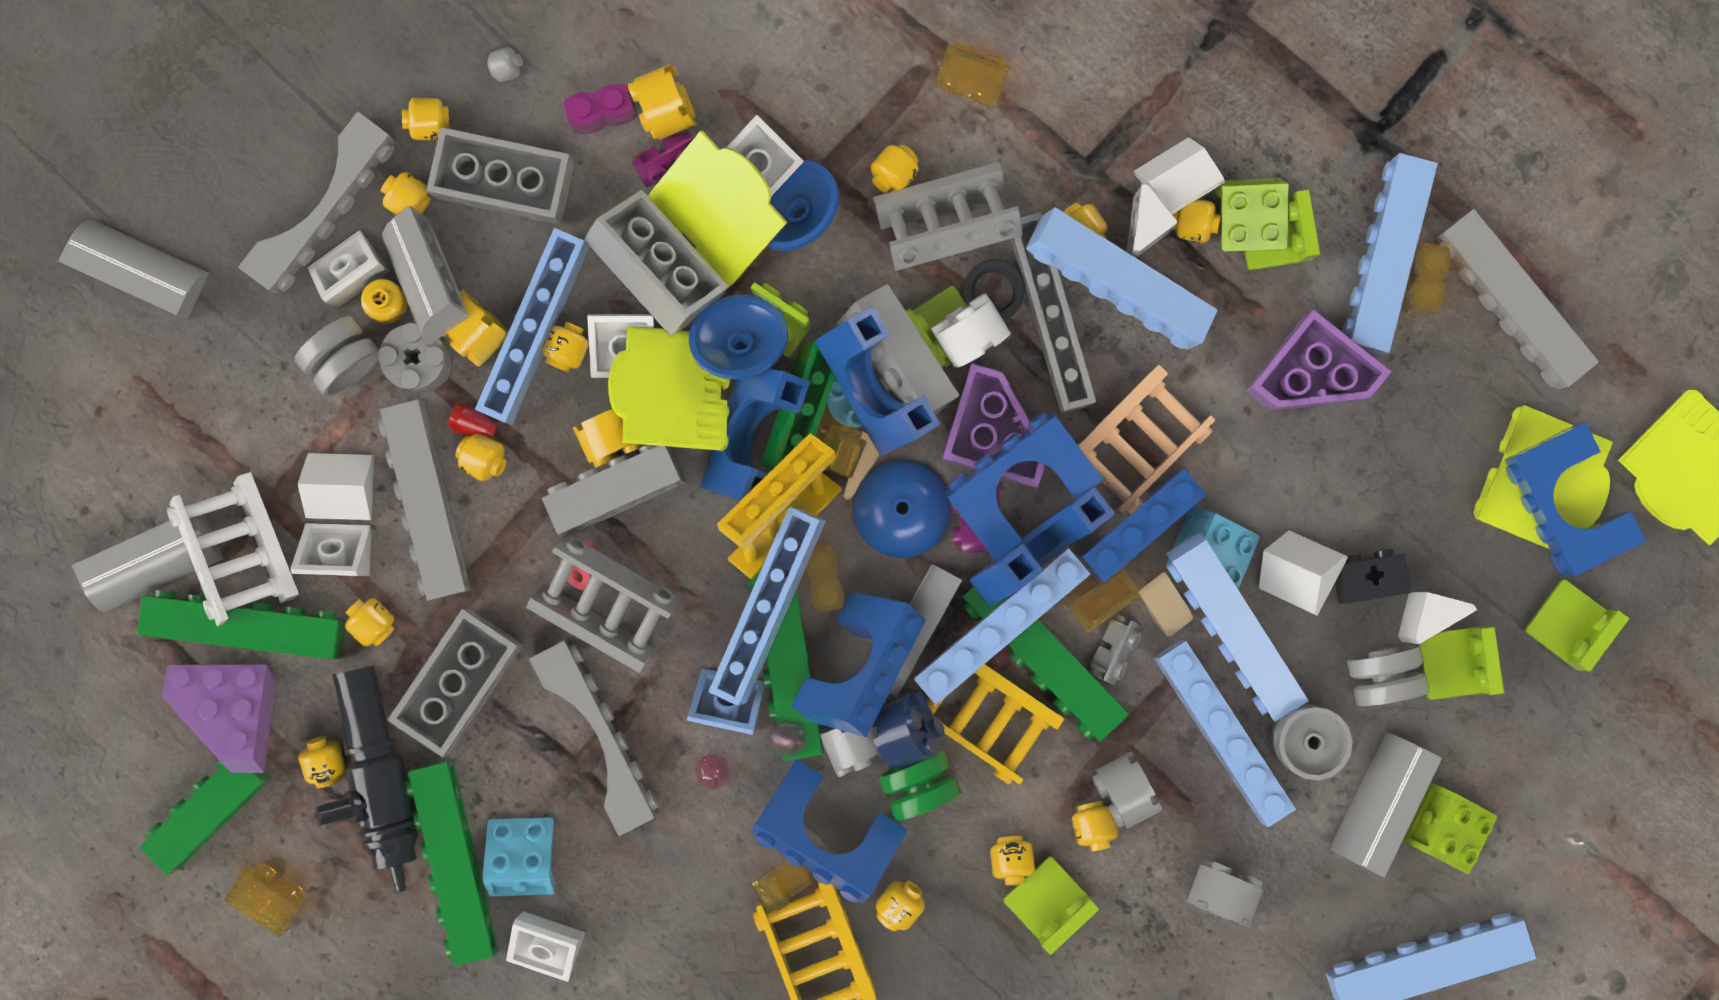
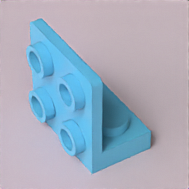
M1192 507L1188 511L1173 549L1200 532L1211 546L1237 589H1239L1260 536L1216 513ZM1169 559L1167 561L1166 566L1171 564V561Z
M553 818L488 820L482 880L489 896L555 895L556 882L551 870L554 832Z

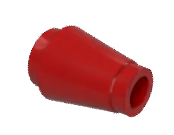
M457 402L447 427L454 429L453 433L467 436L478 433L492 439L499 423L475 410L468 403L462 405Z

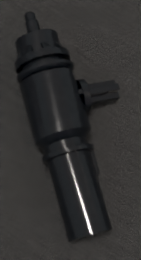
M375 665L332 675L343 722L341 734L345 748L344 752L345 755H350L351 763L345 770L350 790L344 793V797L341 800L315 806L316 813L314 815L315 819L318 820L319 826L344 819H349L353 824L359 822L360 827L364 826L365 828L361 829L358 835L359 837H367V840L362 842V847L371 856L373 869L389 868L395 890L402 892L406 890L403 864L417 859L415 843L418 838L417 829L410 828L415 822L412 817L413 806L411 797L408 795L403 760L401 756L393 752L392 744H395L396 741L395 738L390 739Z

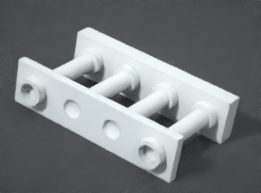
M251 472L238 476L233 483L235 487H232L230 492L184 506L180 495H177L170 501V508H167V514L172 526H178L207 599L203 601L205 612L209 620H215L217 626L224 624L228 620L227 610L270 595L273 597L278 596L282 604L293 600L299 594ZM233 504H237V506L242 505L246 517L243 518L244 522L196 537L189 520L190 518ZM246 534L250 537H255L258 548L255 549L254 553L208 568L201 549ZM257 565L266 566L270 575L267 583L220 599L213 580Z

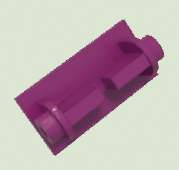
M688 130L684 133L678 132L661 142L666 150L661 154L657 147L654 146L640 155H636L637 159L632 164L646 188L654 183H658L692 142L693 137Z

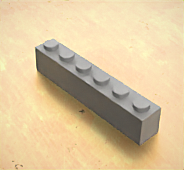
M1475 209L1463 215L1434 238L1438 243L1437 248L1441 255L1447 260L1454 262L1459 269L1458 274L1467 285H1472L1480 294L1479 300L1487 310H1493L1501 320L1499 324L1507 335L1515 337L1521 345L1520 351L1529 361L1537 364L1542 371L1541 377L1549 386L1555 387L1557 390L1569 387L1599 363Z
M1039 212L1021 217L1023 235L1011 238L1010 241L1019 272L1024 280L1026 297L1060 414L1092 406L1096 403V399L1058 269L1051 264L1039 262L1034 257V254L1026 249L1042 216V213Z
M417 399L380 409L382 418L378 419V426L382 437H387L389 450H386V459L390 469L395 470L397 481L393 483L395 495L399 501L402 500L405 513L401 514L403 527L406 532H410L413 542L412 545H409V551L413 563H418L421 575L417 577L419 591L422 596L426 595L427 601H434L472 591L426 404Z

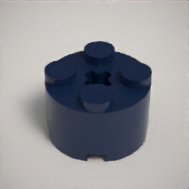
M921 691L907 694L883 704L872 726H876L878 737L873 738L878 753L891 768L898 766V770L935 757L940 749V737L944 736L945 733L943 723L938 717L934 718L928 707L927 699Z

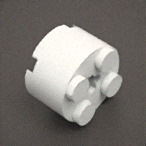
M986 293L972 300L969 303L970 306L964 309L960 306L945 316L946 319L931 328L954 367H961L985 354V350L992 345L994 347L1011 334Z

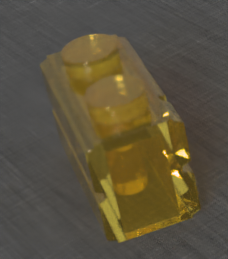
M957 43L955 47L948 45L936 78L935 88L996 109L1010 65L1004 64L1005 59L994 54H987L986 57L974 54V49L965 44Z
M1121 568L1105 583L1094 584L1080 594L1079 598H1075L1065 607L1085 633H1089L1139 597V589L1126 571Z
M259 863L258 866L256 864L249 865L242 871L224 901L280 937L290 930L297 916L308 902V898L302 895L304 891L297 884L290 881L283 883L274 877L276 872L271 867L263 863Z

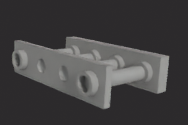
M999 162L873 197L881 230L892 227L896 237L895 241L889 242L895 271L1023 235L1018 207L1004 209L1000 196L1006 195L1002 168ZM987 200L992 213L973 218L968 205ZM955 209L960 222L941 227L936 214ZM924 218L928 231L909 236L905 223Z
M566 534L552 551V553L563 559L550 587L542 584L531 596L526 608L641 673L656 650L647 641L660 615L668 619L682 599L673 595L667 588L657 586L591 548L580 538ZM574 565L591 575L578 603L561 593ZM603 582L620 591L607 619L590 611ZM631 599L649 608L635 636L618 626Z

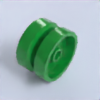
M939 749L935 757L899 770L897 766L878 776L879 783L885 794L905 791L893 798L889 804L896 821H902L932 811L962 793L955 776L946 775L934 779L944 773L950 766L944 749Z

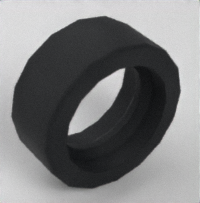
M997 259L983 261L974 266L966 276L962 291L963 300L967 307L970 306L969 303L975 299V285L982 276L988 273L1002 274L1009 280L1013 290L1012 299L1009 304L1001 310H997L1005 322L1016 314L1023 303L1025 295L1024 280L1019 271L1006 261Z

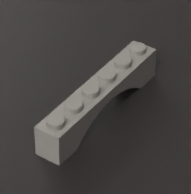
M357 111L338 136V157L335 173L329 189L319 205L306 219L292 229L275 237L258 241L238 268L270 292L279 295L282 291H287L293 285L296 278L294 275L299 268L307 265L314 257L315 247L321 240H326L332 234L335 228L334 223L341 213L346 214L355 202L354 196L361 188L364 189L371 183L375 175L374 170L380 162L384 163L391 157L394 151L393 145L396 141Z
M564 640L529 658L543 688L561 696L574 705L589 721L596 732L604 751L608 771L604 808L618 836L654 819L658 815L655 810L659 807L658 801L651 790H645L641 782L644 775L637 761H630L625 751L629 749L627 740L621 731L616 733L611 723L614 716L609 705L606 702H600L596 694L599 686L591 672L586 674L581 664L584 661V657L576 643L571 645L569 640Z

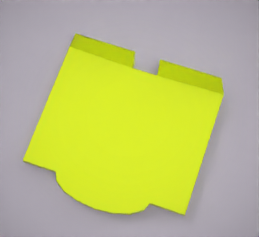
M703 131L697 134L648 195L649 199L682 235L685 234L696 246L695 250L728 286L733 285L788 223L770 204L771 193L769 186L755 165L734 149L723 148L720 150Z
M627 326L626 350L619 352L614 358L608 379V395L611 407L617 416L623 418L622 443L720 450L722 452L727 448L729 443L727 436L729 406H727V400H721V385L725 391L729 386L730 379L711 375L696 363L689 347L690 331H679L671 337L665 329Z
M1686 390L1617 461L1636 477L1634 482L1635 493L1641 504L1652 516L1674 529L1686 530L1691 528L1703 541L1711 545L1719 537V411L1698 390Z
M1526 405L1517 407L1512 413V419L1500 443L1499 452L1504 453L1499 468H1492L1488 472L1481 495L1475 504L1473 512L1475 518L1550 550L1548 544L1543 543L1536 532L1537 523L1533 515L1529 514L1522 505L1521 497L1523 495L1518 485L1513 484L1507 475L1506 467L1508 465L1505 459L1573 425ZM1593 433L1592 435L1601 452L1565 470L1558 478L1553 493L1554 504L1558 514L1565 522L1579 529L1591 527L1596 522L1605 507L1610 489L1609 472L1604 467V463L1613 442Z

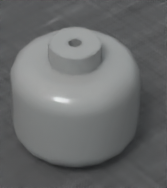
M504 47L491 52L487 64L492 77L499 82H503L519 76V67L523 65V60L520 54H516L512 48Z

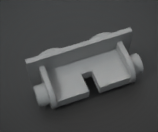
M1117 615L1115 620L1111 619L1102 639L1113 645L1111 650L1109 651L1099 646L1089 666L1092 668L1091 675L1102 680L1103 675L1106 674L1103 680L1112 685H1115L1116 680H1121L1128 665L1125 661L1129 652L1136 649L1141 639V632L1139 631L1142 626L1132 620L1127 626L1129 620L1120 615Z

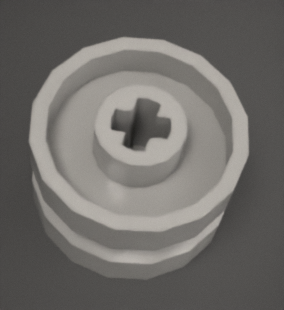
M351 316L342 317L319 330L295 355L294 362L304 374L315 375L313 384L323 397L326 398L336 396L350 388L368 374L378 363L377 354L379 348L371 339H361L363 329Z
M1418 645L1377 649L1346 660L1350 677L1355 679L1372 678V680L1359 683L1353 689L1356 706L1394 703L1420 697L1430 692L1427 675L1419 672L1404 673L1418 668L1424 662L1421 648Z
M1305 703L1274 722L1271 728L1270 744L1273 755L1284 768L1304 779L1319 781L1333 777L1345 767L1351 756L1353 740L1349 727L1338 714L1319 705ZM1314 736L1315 741L1309 742L1308 746V740Z

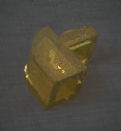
M784 859L757 878L750 886L768 913H770L774 909L779 911L788 905L792 897L813 884L814 878L811 872L803 866H794Z

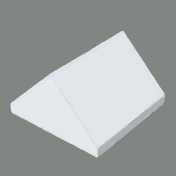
M755 115L726 147L736 150L755 165L767 182L771 196L804 162L758 115Z
M1142 184L1133 197L1126 252L1135 258L1166 236L1178 223L1149 185Z
M361 230L307 267L321 298L337 309L363 291L370 282L380 279L390 271Z
M308 453L298 481L305 518L372 520L374 455Z
M306 523L291 566V574L370 576L371 525Z
M1288 531L1264 550L1259 589L1318 616L1348 557L1292 531Z
M1429 592L1409 593L1398 637L1404 643L1420 644L1477 611L1474 604Z
M523 911L513 923L506 961L568 982L585 932Z

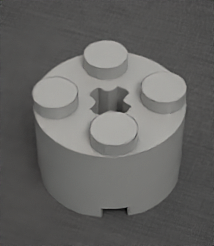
M407 323L392 330L383 340L377 354L385 377L394 385L411 392H429L439 388L448 379L452 368V353L447 341L441 336L430 345H427L422 340L418 327L414 323ZM415 353L419 354L420 362L417 365L412 363V356Z
M876 726L871 728L867 737L834 728L820 734L822 743L838 777L854 770L856 772L874 764V760L882 759L873 741V738L878 737Z
M1131 751L1096 769L1097 775L1092 777L1102 799L1107 796L1109 797L1112 805L1108 806L1117 827L1125 826L1126 829L1163 811L1160 803L1153 806L1152 803L1155 802L1153 796L1156 794L1138 761L1130 763L1134 760V755Z
M1206 860L1205 864L1200 865L1186 902L1221 918L1238 922L1239 925L1250 928L1263 893V889H1261L1263 882L1245 874L1236 873L1235 877L1231 876V868Z

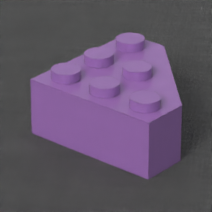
M1312 310L1303 316L1244 391L1269 411L1357 402L1371 398L1391 371L1319 313Z
M971 364L941 461L974 471L976 469L974 464L979 459L989 453L994 456L1003 449L1001 444L1008 437L1015 433H1018L1020 436L1030 428L1028 426L1029 420L1012 392L1004 373ZM1038 461L1019 462L1008 468L1000 479L1036 489L1039 486L1045 464Z
M167 665L162 697L230 773H264L277 679L268 666Z

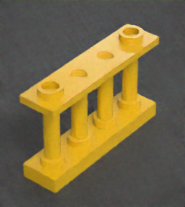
M810 433L717 523L719 531L739 546L728 557V561L751 580L761 572L789 507H797L817 516L842 491V487L822 473L836 459L834 450Z
M984 664L974 672L979 676L976 681L978 683L977 687L951 725L948 727L943 723L946 735L996 768L993 773L996 777L1008 785L1012 781L1020 785L1024 779L1015 770L1043 729L1047 730L1050 725L1058 729L1064 718ZM995 688H997L1006 695L1003 700L1006 703L981 740L975 745L960 734L989 692L993 693ZM930 698L927 700L928 707L933 715L944 699L937 705ZM1022 707L1033 713L1030 719L1033 722L1008 759L1002 764L989 755L988 751L1016 710L1020 712Z
M818 882L819 887L814 889L815 893L769 911L764 900L757 902V912L753 913L755 924L759 932L764 930L791 1000H802L797 985L843 967L845 970L851 969L855 981L850 982L851 986L815 1000H878V995L836 887L831 884L825 885ZM818 905L821 908L827 906L831 916L830 919L826 920L827 924L781 942L779 941L773 923ZM831 936L833 939L839 937L843 948L838 951L839 955L791 973L785 954Z

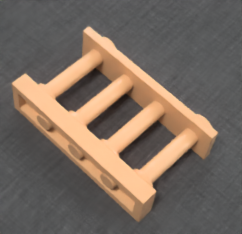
M1160 365L1156 366L1078 444L1079 448L1103 478L1102 482L1122 501L1114 510L1119 515L1125 511L1129 514L1135 511L1144 501L1140 496L1194 441L1201 444L1213 431L1209 427L1215 421L1212 416L1205 418L1200 423L1164 388L1166 384L1162 380L1168 373ZM1147 395L1151 398L1156 397L1191 432L1178 446L1141 411L1143 407L1139 403ZM1124 418L1129 422L1133 420L1168 455L1155 469L1118 434L1120 430L1116 426ZM1101 441L1106 445L1110 443L1145 478L1132 493L1095 457L1097 453L1093 449Z

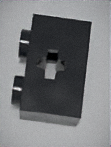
M1393 549L1374 551V558L1362 560L1361 554L1347 556L1348 558L1335 581L1339 604L1412 593L1405 554H1394ZM1370 571H1376V578L1366 580L1365 574L1370 573Z

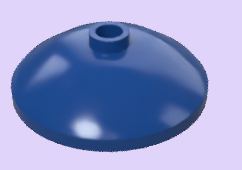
M803 160L804 162L771 196L770 204L788 223L767 245L768 248L778 251L802 248L819 238L830 226L839 205V189L836 180L824 166L813 161Z
M734 295L713 302L699 313L689 332V347L696 363L709 374L724 379H744L766 371L779 360L788 342L787 323L781 311L762 298L751 295Z
M897 460L876 467L862 480L855 494L853 515L858 532L870 547L886 556L909 558L928 551L942 538L949 524L951 504L945 494L947 491L945 485L932 470L916 462ZM900 502H905L909 507L908 512L904 515L896 511V505Z

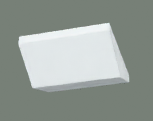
M1189 137L1134 170V174L1140 182L1152 188L1172 215L1181 210L1185 205L1194 202L1225 183L1224 177L1206 149Z
M588 314L591 378H609L614 358L619 352L626 350L627 326L655 328V320L651 314Z

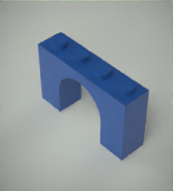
M874 306L821 336L815 340V343L876 450L882 456L918 439L941 424L924 395L909 403H900L888 395L877 380L871 364V350L875 344L889 337L890 334Z
M767 369L749 378L736 379L727 405L729 406V415L727 417L729 443L724 452L712 450L700 488L741 501L769 473L755 469L751 461V444L755 431L763 418L773 410L781 409L800 413L810 382L787 372Z
M1052 412L1047 416L1045 413L1036 416L1029 422L1028 426L1030 428L1020 436L1018 433H1015L1008 437L1001 444L1002 450L994 456L990 453L983 456L974 464L976 467L974 471L967 476L963 473L958 475L947 485L950 488L945 492L947 498L995 560L1023 541L999 509L996 500L998 482L1008 468L1023 461L1044 463L1054 470L1076 500L1103 481V478Z
M1586 422L1573 425L1505 459L1508 465L1506 467L1507 475L1513 484L1518 485L1523 495L1521 497L1522 505L1529 514L1533 515L1537 523L1536 532L1540 540L1548 544L1553 554L1550 557L1551 562L1557 572L1562 573L1563 576H1577L1646 542L1631 511L1619 512L1586 529L1571 526L1558 514L1554 504L1553 493L1560 475L1568 468L1601 452Z
M1185 469L1172 473L1148 494L1150 497L1110 532L1098 537L1076 556L1088 570L1089 576L1095 583H1105L1207 495Z
M1093 487L1079 499H1073L1055 511L1021 538L1023 541L999 559L992 561L973 576L970 581L986 603L991 606L1021 590L1044 571L1041 568L1044 563L1075 541L1093 532L1115 513L1098 490Z
M850 592L836 620L854 636L873 640L869 660L857 675L842 683L832 684L806 677L791 707L810 722L867 737L926 620L908 603Z
M796 759L750 833L756 836L755 840L760 845L769 849L773 847L784 854V859L790 864L797 867L803 866L811 871L813 878L825 885L831 884L839 889L840 894L848 901L863 904L871 896L908 830L884 814L879 813L871 822L857 848L845 854H831L819 849L811 842L805 832L803 816L808 802L824 776Z

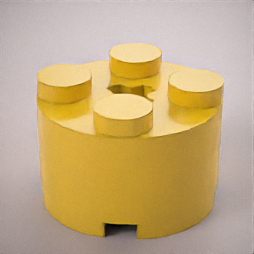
M671 63L634 78L633 82L628 83L633 100L635 102L639 101L643 112L639 113V118L646 132L650 131L654 139L658 138L659 140L697 125L693 119L695 118V113L684 85H680L679 82L676 83L673 78L679 74Z
M462 290L460 294L469 317L442 336H447L452 341L450 345L461 356H467L470 361L480 367L504 343L509 331L488 310L486 311L481 307L476 299Z
M613 409L573 427L588 462H593L595 468L619 457L617 451L621 449L627 454L644 446L642 444L622 443L623 418L617 416Z

